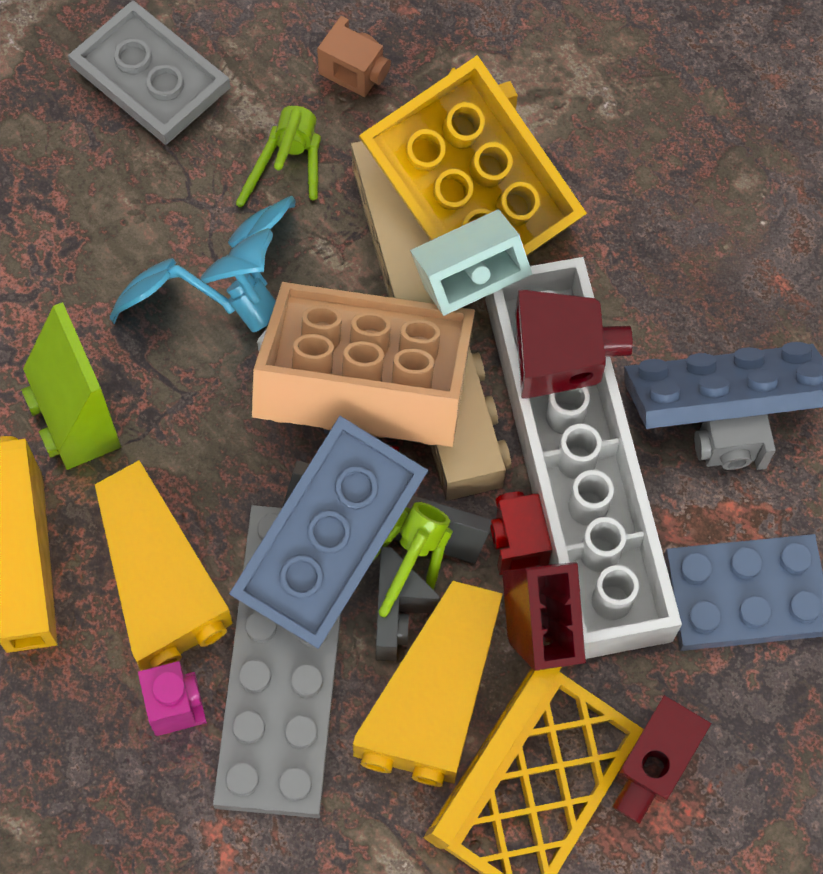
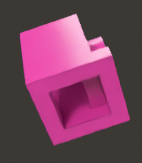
M179 661L138 671L148 721L156 736L207 723L195 672L184 674Z

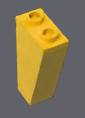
M0 436V645L6 653L58 646L43 475L26 439H17L12 436Z
M140 460L94 484L131 651L140 671L180 661L182 658L181 654L197 644L205 647L221 639L227 633L226 628L233 624L229 608Z
M456 581L451 582L355 735L353 757L362 759L360 764L363 767L381 773H391L392 767L413 773V780L434 787H442L444 781L455 784L503 593Z

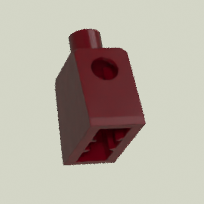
M518 290L515 319L521 398L538 397L597 385L602 380L606 357L632 355L633 338L631 326L603 327L601 304L597 299Z
M578 563L549 564L503 571L507 637L510 645L527 664L537 671L586 663ZM543 642L551 643L550 645L543 646Z
M664 695L618 774L626 783L612 808L640 824L654 798L662 803L666 802L712 723ZM648 757H655L664 765V769L658 778L649 776L643 769Z

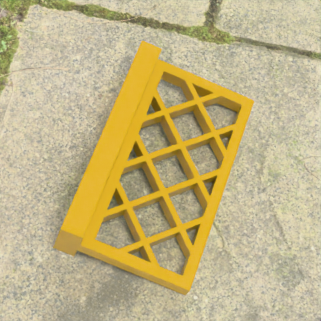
M562 667L537 671L530 668L423 837L438 849H445L480 874H512L509 858L534 852L537 855L541 874H558L644 730L559 672ZM558 689H561L576 700L580 720L554 725L550 702ZM588 709H590L599 716L590 718ZM543 714L545 727L534 729ZM609 722L626 734L615 752L598 755L591 725ZM582 727L589 757L563 762L556 732ZM547 734L553 764L527 769L522 746L528 737ZM514 759H516L518 771L506 773ZM610 760L602 773L600 761ZM590 763L595 787L589 796L571 799L564 768ZM555 770L562 801L535 806L529 775ZM520 777L526 808L499 814L495 789L500 781ZM488 802L490 816L478 818ZM584 803L575 818L573 805ZM564 808L568 826L567 833L561 841L544 844L537 813ZM528 815L535 846L507 851L501 820ZM492 822L498 854L479 857L462 845L472 826ZM557 848L548 863L545 850ZM500 860L502 872L488 862Z

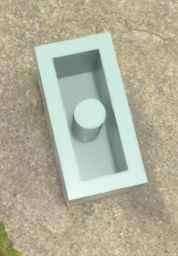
M499 209L410 250L424 288L443 316L532 275L520 235Z

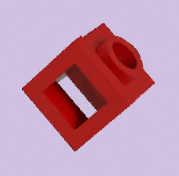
M515 491L497 497L495 499L497 515L496 519H491L490 530L495 549L503 548L500 550L497 564L499 575H503L505 570L549 565L552 546L539 494L525 496L523 492Z

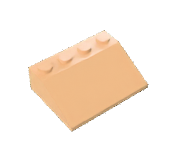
M282 282L253 369L252 418L331 430L338 417L342 416L374 437H388L421 442L427 445L453 447L475 310L460 308L443 316L433 303Z

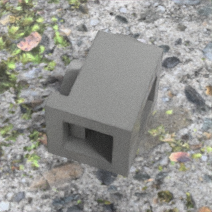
M768 414L703 422L700 430L696 431L694 436L697 457L699 460H705L707 467L722 465L723 469L735 470L746 467L752 461H755L756 470H762L767 468L776 451Z

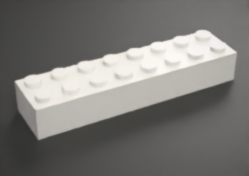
M584 257L530 266L532 275L486 296L485 300L532 494H539L552 546L549 564L578 563L585 659L671 643L674 641L682 623L611 358L606 357L602 380L597 385L538 397L521 398L515 319L518 290L594 298Z

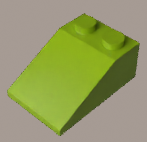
M64 303L54 305L23 367L30 386L21 389L32 416L42 413L48 426L39 430L49 457L52 458L60 454L66 470H69L122 447L101 387Z

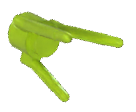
M287 106L281 111L278 125L272 127L269 139L236 200L238 207H243L247 202L277 145L279 150L274 163L276 170L283 168L288 154L299 155L304 152V149L308 150L309 198L312 201L318 198V149L321 136L314 132L317 118L310 110L301 106Z
M416 502L411 509L406 507L382 547H387L401 533L400 544L408 552L379 609L381 617L388 616L418 556H427L429 551H432L426 583L433 590L435 588L445 546L453 531L448 528L450 524L448 516L430 504ZM380 548L379 552L377 553L376 557L374 558V560H375V559L377 558V556L381 553V548Z

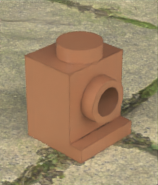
M343 16L339 17L317 48L319 74L363 97H366L374 84L380 85L390 70L391 60L383 57V45L379 44L369 34L357 33L349 29V19Z

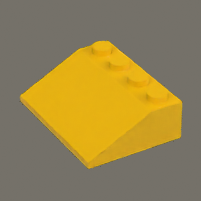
M478 55L359 135L360 140L430 240L499 209L519 233L526 256H528L587 214Z

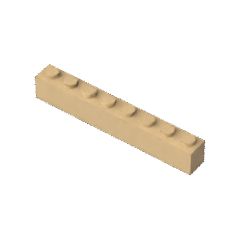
M363 142L351 143L352 169L388 297L435 304L424 288L410 251L431 240ZM470 347L453 447L430 445L446 501L503 488L506 469H511V458L505 440L497 441L493 425L498 424L495 402L492 396L484 397L480 384L481 381H485V371L479 352L471 353Z

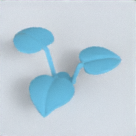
M293 196L284 198L269 207L259 210L245 220L228 241L232 248L229 254L214 262L202 274L200 279L181 266L175 265L176 261L173 258L162 261L145 270L123 290L114 305L110 320L115 324L120 312L152 295L167 280L179 277L221 304L228 314L236 311L251 332L263 329L269 323L276 302L275 298L266 288L267 281L260 273L264 272L265 254L273 237L270 229L282 218L288 208H295L296 200ZM234 276L237 279L227 289L228 294L231 296L229 299L206 284Z

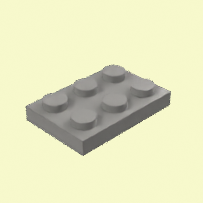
M134 0L68 55L70 65L165 145L230 89L229 77Z

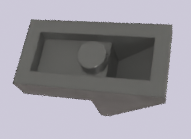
M381 547L376 660L397 661V645H408L409 614H399V612L432 614L441 600L438 594L412 569L388 616L381 617L379 615V609L386 597L385 595L403 562V559L391 547Z

